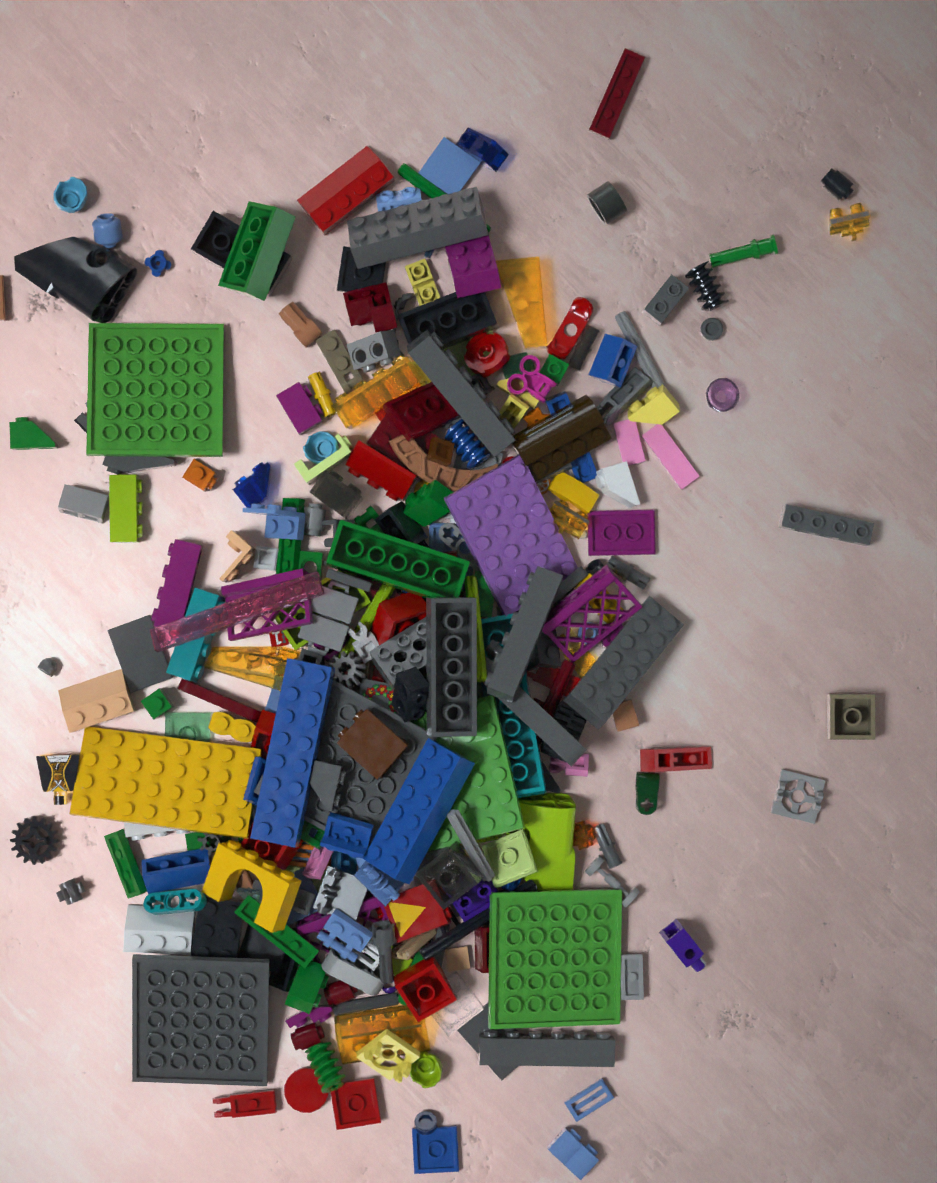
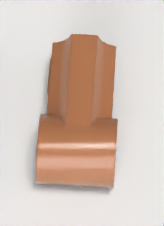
M293 301L279 313L283 321L294 331L293 334L305 348L323 334L310 318L308 319Z

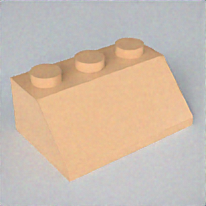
M122 669L58 690L62 713L69 733L136 711Z

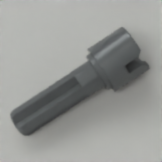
M381 920L372 924L373 944L378 947L381 982L392 983L393 964L391 946L395 943L394 924L387 920Z

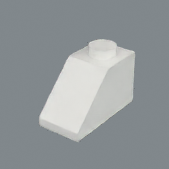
M627 461L596 471V484L598 488H601L603 494L628 508L640 504Z

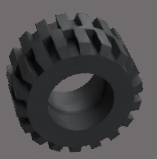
M562 700L556 708L553 719L579 741L587 720ZM542 742V753L566 762L546 742Z

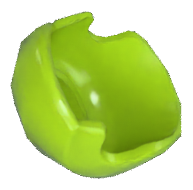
M426 1051L420 1052V1058L411 1065L410 1076L412 1081L420 1084L422 1088L435 1086L441 1079L442 1063L436 1055Z

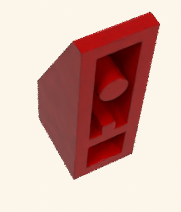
M711 747L640 749L641 772L712 769Z

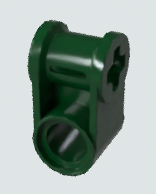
M636 773V809L643 815H651L657 808L659 773ZM645 798L648 799L649 803H652V807H649L647 811L640 805L641 802H645Z

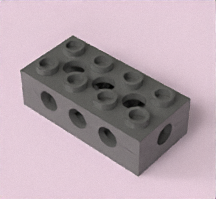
M426 617L370 651L373 664L392 691H394L396 673L417 667L423 677L427 678Z

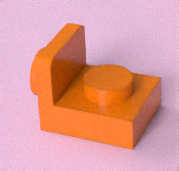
M193 459L182 478L204 492L207 489L211 490L218 480L215 477L217 475L215 471Z

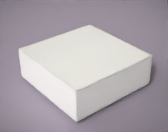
M256 546L253 568L276 571L278 549Z

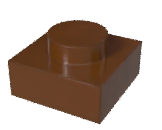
M437 437L431 438L427 460L444 466L451 465L455 443Z

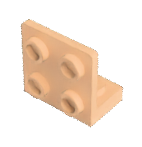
M233 530L226 536L229 539L227 544L236 552H243L219 578L225 583L227 581L233 582L240 574L239 567L242 564L247 565L255 556L252 553L255 548Z

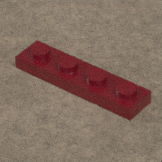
M626 48L624 49L589 128L590 132L608 140L610 139L644 62V56Z

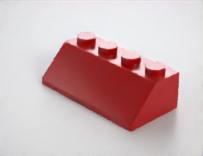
M366 146L297 199V201L325 236L374 198L376 194H379L394 182V177L377 155Z

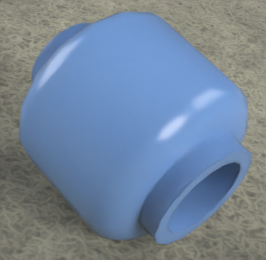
M100 214L93 221L94 240L97 244L103 245L104 248H113L116 246V243L122 240L121 221L119 218L114 217V214Z

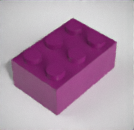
M489 234L445 246L457 298L501 288Z

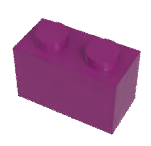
M300 382L276 395L299 435L323 422L320 417L324 414L318 404L313 406L309 398L312 397V394L306 384L301 386Z

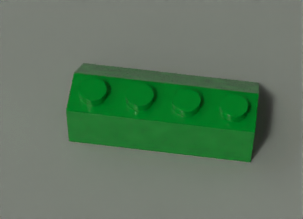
M249 201L218 286L250 298L265 301L296 216L278 207Z

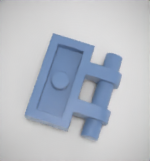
M336 908L323 927L330 934L328 935L321 930L316 938L324 942L323 945L327 948L330 946L339 952L342 958H348L355 962L359 955L352 951V949L354 948L361 953L373 935L370 930ZM335 937H338L339 939L347 943V945H343L342 943L337 941Z

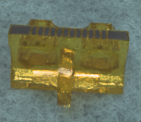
M861 203L851 205L849 209L850 214L843 216L841 208L831 209L828 228L830 235L840 233L841 237L849 236L851 241H856V234L864 232L863 228L869 226V210L865 211Z
M555 500L550 508L554 519L553 522L559 528L558 533L562 534L565 531L579 540L590 522L587 519L588 516L582 511L576 513L571 510L568 503L563 500Z

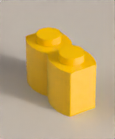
M219 711L213 713L208 728L219 735H230L240 742H251L256 723L244 718L236 719L227 712Z

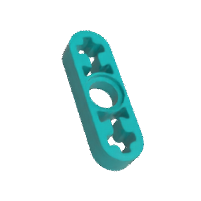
M197 889L156 892L148 894L144 899L143 905L147 912L154 915L200 911L205 907L207 898L204 893ZM178 896L179 904L177 907L172 908L171 900L173 897ZM198 897V901H195L194 904L191 902H187L186 900H192ZM156 900L159 902H163L164 904H157L154 907H152V903H155Z

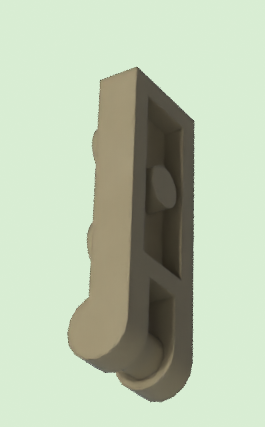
M335 329L315 340L345 394L352 392V388L365 384L359 371L353 369L351 358ZM351 372L354 378L346 382L343 376Z

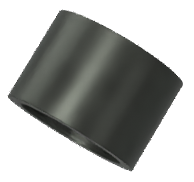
M609 181L587 194L593 209L606 225L627 212L623 200Z

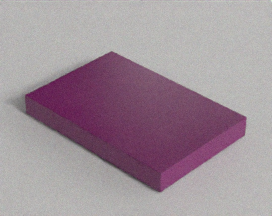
M655 510L590 511L587 513V520H589L588 556L656 554Z

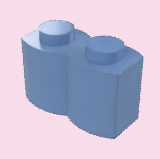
M565 1127L547 1146V1149L577 1178L582 1180L599 1161L596 1156L598 1152L589 1143L585 1146L580 1141L582 1137L573 1128L569 1131Z

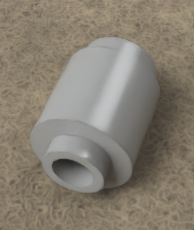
M309 503L308 507H304V513H306L304 535L321 536V531H324L322 521L325 520L326 510L322 509L320 504Z

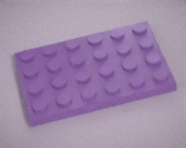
M520 455L513 457L444 498L502 615L507 616L520 609L521 605L518 604L522 592L527 593L529 585L526 584L531 572L535 573L537 566L563 575L562 582L578 569L528 466H525Z

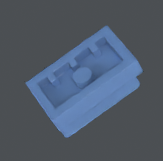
M251 504V508H243L245 513L266 515L265 538L303 540L306 513L297 512V508L283 507V510H281L280 505H268L267 509H265V505Z

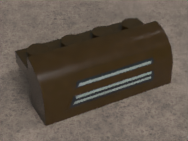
M584 395L515 434V441L511 445L516 454L520 455L525 466H528L536 482L611 440L612 437L597 407L587 395Z

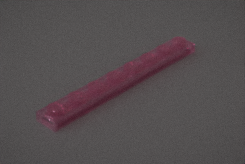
M315 571L150 629L154 650L161 652L324 595L320 574Z

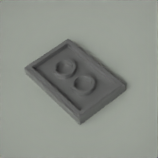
M150 615L107 630L130 693L173 678L171 674L166 673L168 662Z
M488 1002L457 1029L477 1054L479 1034H484V1031L494 1030L498 1034H507V1031H518L516 1028L489 1029ZM488 1065L501 1081L518 1067Z

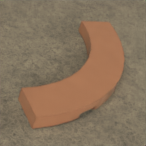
M403 434L388 441L400 461L416 476L427 483L437 480L451 491L459 490L499 466L498 464H493L489 467L475 470L455 469L427 460L428 455L419 447L415 440L408 442Z

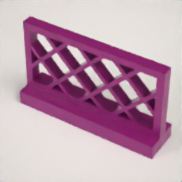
M606 564L551 609L542 631L552 639L572 662H575L641 609L642 604ZM615 582L619 587L618 595L606 594V587ZM593 598H601V608H588L589 601ZM605 599H617L616 610L604 609ZM621 600H631L634 606L629 610H620ZM575 612L584 613L583 623L571 622V616ZM600 613L599 624L587 623V614ZM603 614H616L615 621L611 624H602ZM558 626L567 627L566 637L555 636L552 631ZM570 627H582L581 638L569 637ZM586 628H598V634L594 638H585ZM581 642L580 649L572 654L568 650V643Z
M302 568L222 586L221 592L226 602L228 640L235 641L313 624L310 584L313 583L312 574ZM303 587L304 594L299 600L292 597L297 588ZM277 592H283L285 596L278 605L271 601ZM262 596L265 600L258 609L254 608L251 605L256 597ZM291 598L296 602V605L288 614L282 608ZM242 601L244 605L236 614L233 612L232 602ZM271 603L276 608L270 617L267 618L262 612ZM250 607L255 611V614L249 622H246L241 617ZM300 607L304 608L306 619L296 620L294 615ZM281 611L287 617L282 624L276 625L273 620ZM259 616L267 620L262 628L255 629L253 627ZM240 620L246 626L241 633L235 634L234 627Z
M371 892L366 893L358 917L364 919L362 924L364 927L367 920L373 923L381 921L369 916L371 910L381 907L384 913L381 920H385V918L388 920L384 905ZM316 912L297 921L296 929L298 934L318 948L319 952L323 950L329 953L331 948L324 946L322 941L320 944L311 941L308 936L310 933H319L321 930L328 935L330 934L327 930H323V927L331 915ZM318 952L313 961L322 964L318 957Z

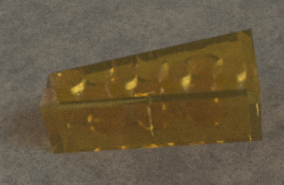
M539 257L495 260L501 285L524 350L546 349L547 335Z

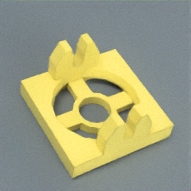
M386 1029L357 1051L356 1058L388 1080L394 1078L395 1081L401 1083L403 1077L407 1078L409 1076L412 1063L420 1058V1051ZM389 1049L392 1050L395 1054L392 1056H386L382 1052L384 1050ZM399 1049L405 1053V1059L397 1055ZM385 1060H392L395 1063H397V1065L388 1067L384 1066L381 1063H383Z

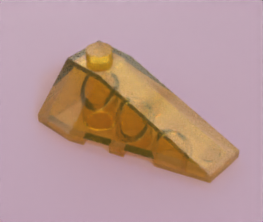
M212 647L205 668L281 691L287 658L298 660L300 652L286 647Z

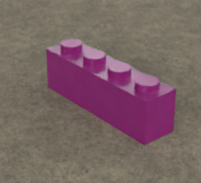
M175 539L174 543H170L167 556H171L169 565L165 564L162 577L165 578L164 585L159 587L157 599L160 600L158 609L154 608L151 621H154L155 627L180 633L189 606L203 549L202 545Z

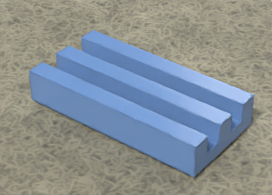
M601 1078L564 1103L577 1122L612 1100L614 1096ZM600 1085L602 1086V1089H600L599 1091L595 1092L594 1094H592L585 1100L581 1101L574 1107L571 1106L572 1103L576 1102L577 1100H579L586 1094L590 1093ZM606 1092V1097L577 1115L575 1111Z

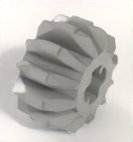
M343 651L341 652L340 659L336 655L333 656V659L336 661L335 664H328L330 667H335L333 680L344 686L347 685L350 689H353L354 682L358 686L361 685V682L358 680L359 677L365 678L366 676L363 672H360L366 669V665L361 664L363 659L360 656L355 657L354 652H350L347 656ZM346 667H350L351 669L348 670V674L345 675L343 672L346 671Z

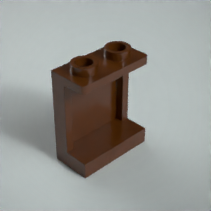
M361 709L353 718L354 724L350 728L346 726L337 737L340 739L337 744L373 777L379 780L410 745L387 727L370 709L365 711Z

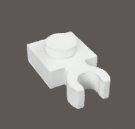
M359 622L360 631L355 633L349 628L348 633L356 640L352 645L365 664L372 659L370 651L378 647L379 643L371 631L367 633L366 626Z

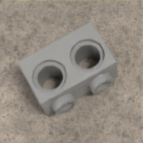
M394 330L381 331L347 344L353 369H363L364 373L377 369L376 365L381 364V366L394 363V358L401 356Z

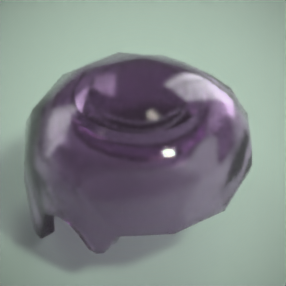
M728 378L716 379L710 383L706 391L708 406L717 412H728L734 409L740 398L738 386Z

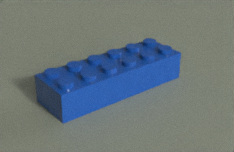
M428 738L363 859L395 880L410 885L475 763L445 745Z

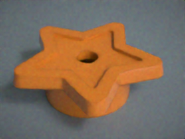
M537 407L523 416V419L528 423L527 427L536 423V419L540 421L550 414H543L540 408Z

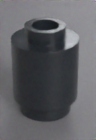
M832 168L820 181L824 185L823 188L838 201L841 198L846 200L854 191L851 188L853 183L838 170L835 171Z

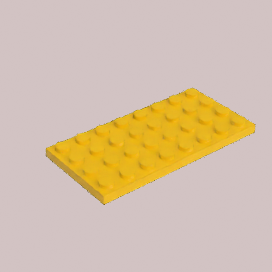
M87 727L84 729L69 814L248 839L254 804L243 800L254 759L255 757L262 756V749Z

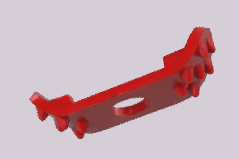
M577 297L573 300L567 315L546 348L549 354L558 359H565L569 356L593 313V306L590 301L583 297ZM568 324H574L577 327V332L574 336H567L564 329Z

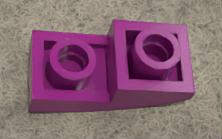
M324 1004L318 1005L317 1008L312 1007L310 1014L299 1011L286 1018L285 1022L289 1028L293 1026L299 1028L308 1021L306 1017L309 1016L313 1023L318 1020L322 1023L332 1016L330 1012L333 1011V1006Z

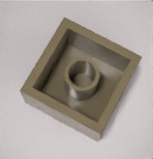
M827 694V739L875 740V694Z

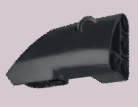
M77 237L54 241L14 256L16 272L48 294L62 299L92 321L107 323L112 319L137 275V268L119 257L116 252L104 249Z

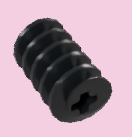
M709 261L692 268L685 275L687 279L693 278L689 283L690 287L697 286L693 294H701L697 302H705L701 307L702 311H711L729 302V300H721L725 292H717L721 284H713L717 276H709L713 268H705Z

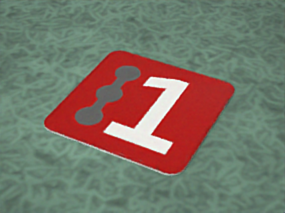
M283 631L269 633L272 648L289 645V641Z

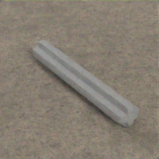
M625 311L620 312L615 316V319L626 340L637 346L634 355L644 374L652 381L651 387L658 388L662 384L665 386Z
M451 810L447 814V818L482 880L491 881L495 873L459 810Z

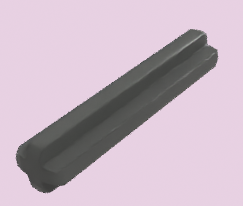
M394 992L349 1000L339 1005L333 1004V1012L335 1016L396 1006L399 1004L398 994Z

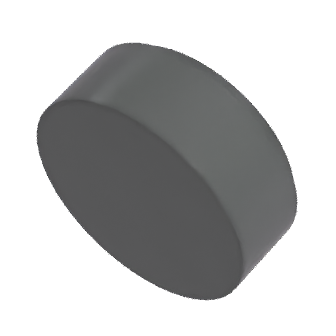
M716 318L706 319L700 327L702 337L708 341L717 340L723 332V325Z

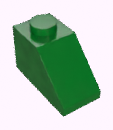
M28 417L15 418V422H9L10 449H58V444L36 423L29 421Z

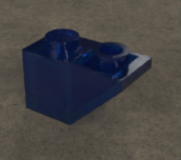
M469 127L456 143L459 148L478 160L481 165L494 172L498 171L509 155L496 141Z
M263 462L259 463L252 469L254 472L248 478L243 476L234 483L236 487L232 490L246 508H251V504H261L268 499L272 466L268 462L266 464Z

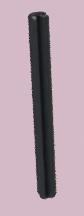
M528 880L514 891H537L538 888L533 880ZM490 907L421 948L419 952L422 958L428 961L489 922Z

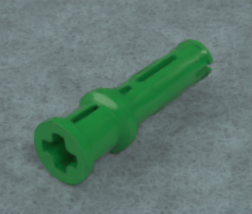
M773 234L770 235V238L758 241L753 239L750 241V244L710 253L709 258L711 266L714 268L751 257L760 259V256L771 253L776 255L778 254V248Z

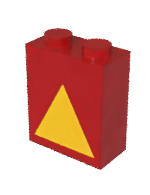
M429 881L401 892L396 900L393 901L391 899L384 906L389 922L394 924L397 943H403L451 924L449 918H452V913L448 905L444 906L441 898L444 896L443 889L440 883L436 884L435 881Z

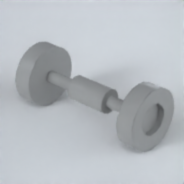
M599 855L588 866L585 873L591 876L597 870L605 877L603 880L612 888L621 889L625 895L622 899V905L626 908L640 891L633 887L627 892L621 887V883L610 873L607 874L600 868L605 859Z

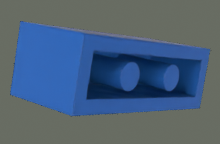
M200 849L141 860L142 877L148 894L204 884L212 863L208 850L200 851Z

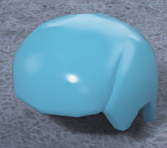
M70 177L65 182H59L53 193L55 205L61 211L68 213L81 210L87 202V186L82 180L75 177Z
M321 431L310 435L305 446H303L306 458L314 464L320 463L339 450L336 438L329 432Z

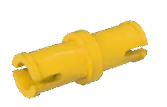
M321 372L309 375L307 378L314 390V398L318 400L324 417L327 418L337 414L338 411L330 396L332 393L330 389H327Z

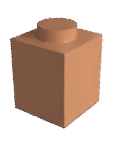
M625 698L612 714L617 732L639 726L633 702L631 699L626 700Z

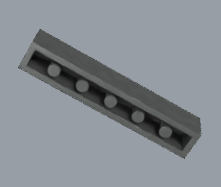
M537 566L535 573H530L526 583L529 585L527 593L522 592L518 602L521 605L520 610L513 613L510 624L513 625L510 633L506 631L501 643L505 645L502 653L497 652L493 665H496L493 673L489 672L486 678L487 694L513 703L562 584L563 575Z
M486 1030L484 1034H479V1065L615 1067V1039L607 1032H597L596 1035H587L586 1032H574V1035H565V1032L554 1031L551 1032V1035H542L543 1032L530 1031L529 1034H520L519 1031H507V1034H498L497 1031Z

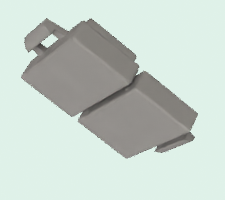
M334 580L330 582L328 587L315 585L311 597L312 611L318 613V615L313 613V624L301 626L298 638L308 641L309 651L323 656L327 654L329 649L341 652L349 626L339 623V621L351 624L359 598L349 595V585ZM335 585L344 588L345 592L342 593L333 590L332 586ZM316 643L324 646L325 650L322 651L314 648L312 644Z

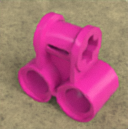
M527 355L521 360L519 365L522 375H512L508 379L507 389L514 396L522 395L527 391L534 398L545 403V397L551 388L557 384L538 372L540 362L537 357ZM531 360L536 364V369L533 372H528L524 369L523 364L526 361ZM514 379H519L523 382L521 390L516 391L512 389L511 382ZM543 384H545V386H544V388L542 389V391L539 392V390L541 389V387L543 386Z

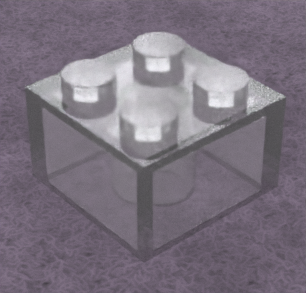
M457 971L447 977L457 1000L432 1014V1017L448 1037L484 1009L483 1004Z

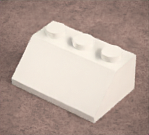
M128 905L124 927L123 952L191 955L194 939L195 911L154 915L144 909V905Z

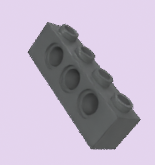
M787 504L783 506L779 528L863 546L870 545L874 523Z

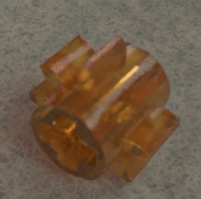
M585 821L575 823L573 846H578L579 850L592 846L593 840L596 838L593 826L590 824L585 825Z

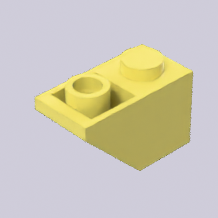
M662 384L658 388L653 387L647 392L645 398L641 401L636 400L629 406L628 419L632 422L662 425L680 412L679 403Z

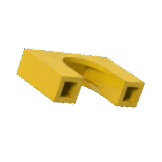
M229 840L218 843L201 892L218 902L232 899L241 873L244 870L251 871L259 879L263 890L262 902L254 923L273 933L285 929L301 880L294 877V873L276 867L277 864L273 861L262 859L257 852L246 850L241 847L239 842Z

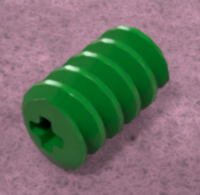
M331 1042L316 1044L305 1051V1053H309L307 1059L312 1061L310 1066L315 1070V1077L319 1078L317 1082L322 1086V1093H329L339 1089L344 1085L341 1081L346 1077L345 1074L338 1075V1072L343 1069L342 1066H334L339 1059H331L335 1050H327L332 1045Z

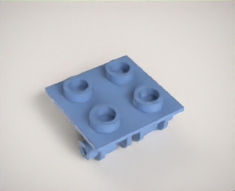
M367 861L354 874L384 906L391 899L394 901L399 897L398 891L404 884V882L395 880Z

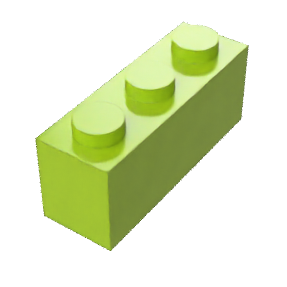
M136 474L109 475L111 543H139V538H143V524H139V515H143V503L139 502V493L143 492V482L139 480V476Z

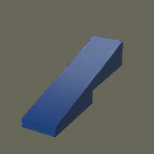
M565 391L545 398L550 414L570 404ZM590 452L570 462L574 477L578 481L585 483L595 479L597 476Z

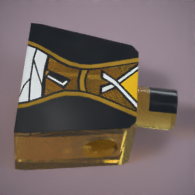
M80 754L36 756L43 792H53L54 805H66L67 791L74 790Z

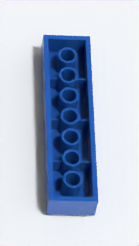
M287 658L250 837L252 839L294 848L299 846L311 790L310 779L314 761L317 760L335 667Z

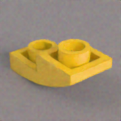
M564 472L556 475L548 487L551 493L563 502L569 501L584 514L591 511L599 497V494Z

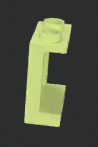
M339 434L335 435L341 448L310 470L301 459L294 464L308 485L350 457L352 453L350 450L353 449V446L346 436L341 438Z

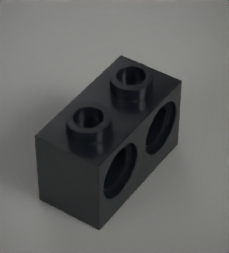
M417 667L396 673L392 706L404 723L425 716L430 685Z

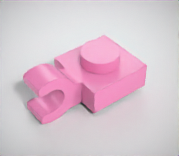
M583 754L572 767L567 762L551 756L549 772L559 773L565 770V775L588 777L589 754Z

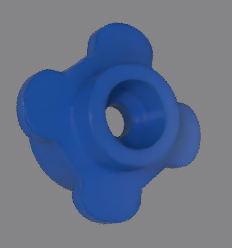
M157 250L150 258L147 257L145 259V265L150 267L152 275L155 277H159L161 272L171 268V262L166 260L164 252L161 250Z

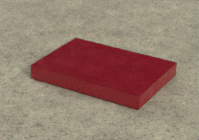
M432 382L384 403L382 407L408 442L460 417Z

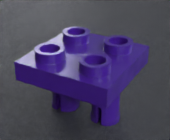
M473 863L441 883L464 922L489 908L491 892H499L494 887L492 880L489 882L482 880Z

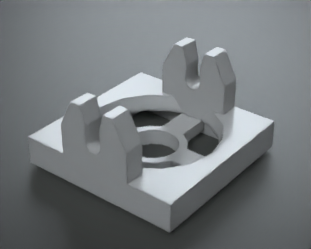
M781 769L770 813L815 824L817 813L821 809L820 803L824 797L823 789L826 780ZM798 780L796 788H793L791 791L785 790L786 784L790 781ZM805 782L811 785L815 797L808 796L803 790ZM795 790H801L804 794V799L800 803H795L791 798ZM783 796L788 797L792 803L791 811L787 810L783 805ZM804 802L813 804L806 812L797 813L799 805H802Z

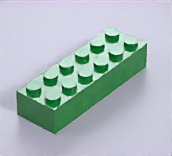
M343 520L339 521L326 561V566L425 598L459 597L470 561Z

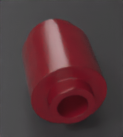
M338 980L328 984V987L323 989L329 1005H339L356 998L355 993L358 992V989Z
M315 1022L295 1029V1032L290 1033L295 1050L301 1049L303 1051L322 1043L325 1033L322 1026H317Z

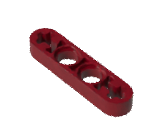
M181 678L177 689L254 722H258L261 711Z

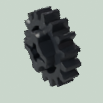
M33 816L32 821L28 817L24 818L25 824L18 822L16 825L19 830L11 831L16 835L15 838L10 839V842L15 843L11 850L19 852L16 858L24 857L23 863H27L30 859L32 865H36L39 859L43 864L45 863V856L51 859L53 857L51 851L58 850L54 846V843L60 842V839L54 838L58 830L52 831L53 823L45 824L46 818H42L40 821H38L37 816ZM30 826L29 833L26 836H21L22 832ZM41 827L47 832L48 836H45L40 831ZM35 835L36 839L44 841L39 842L34 846V842L26 840L34 837ZM21 845H25L29 849V854L23 850ZM43 845H49L47 850L39 855L40 848Z

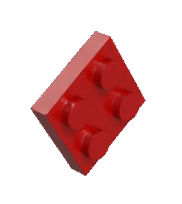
M374 1077L342 1082L344 1083L342 1087L331 1092L337 1130L381 1123Z

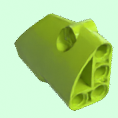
M546 793L518 798L525 825L523 830L526 833L537 868V872L525 876L523 879L526 882L533 880L538 888L537 891L573 890L575 802L570 795L564 793ZM516 831L507 832L506 836Z

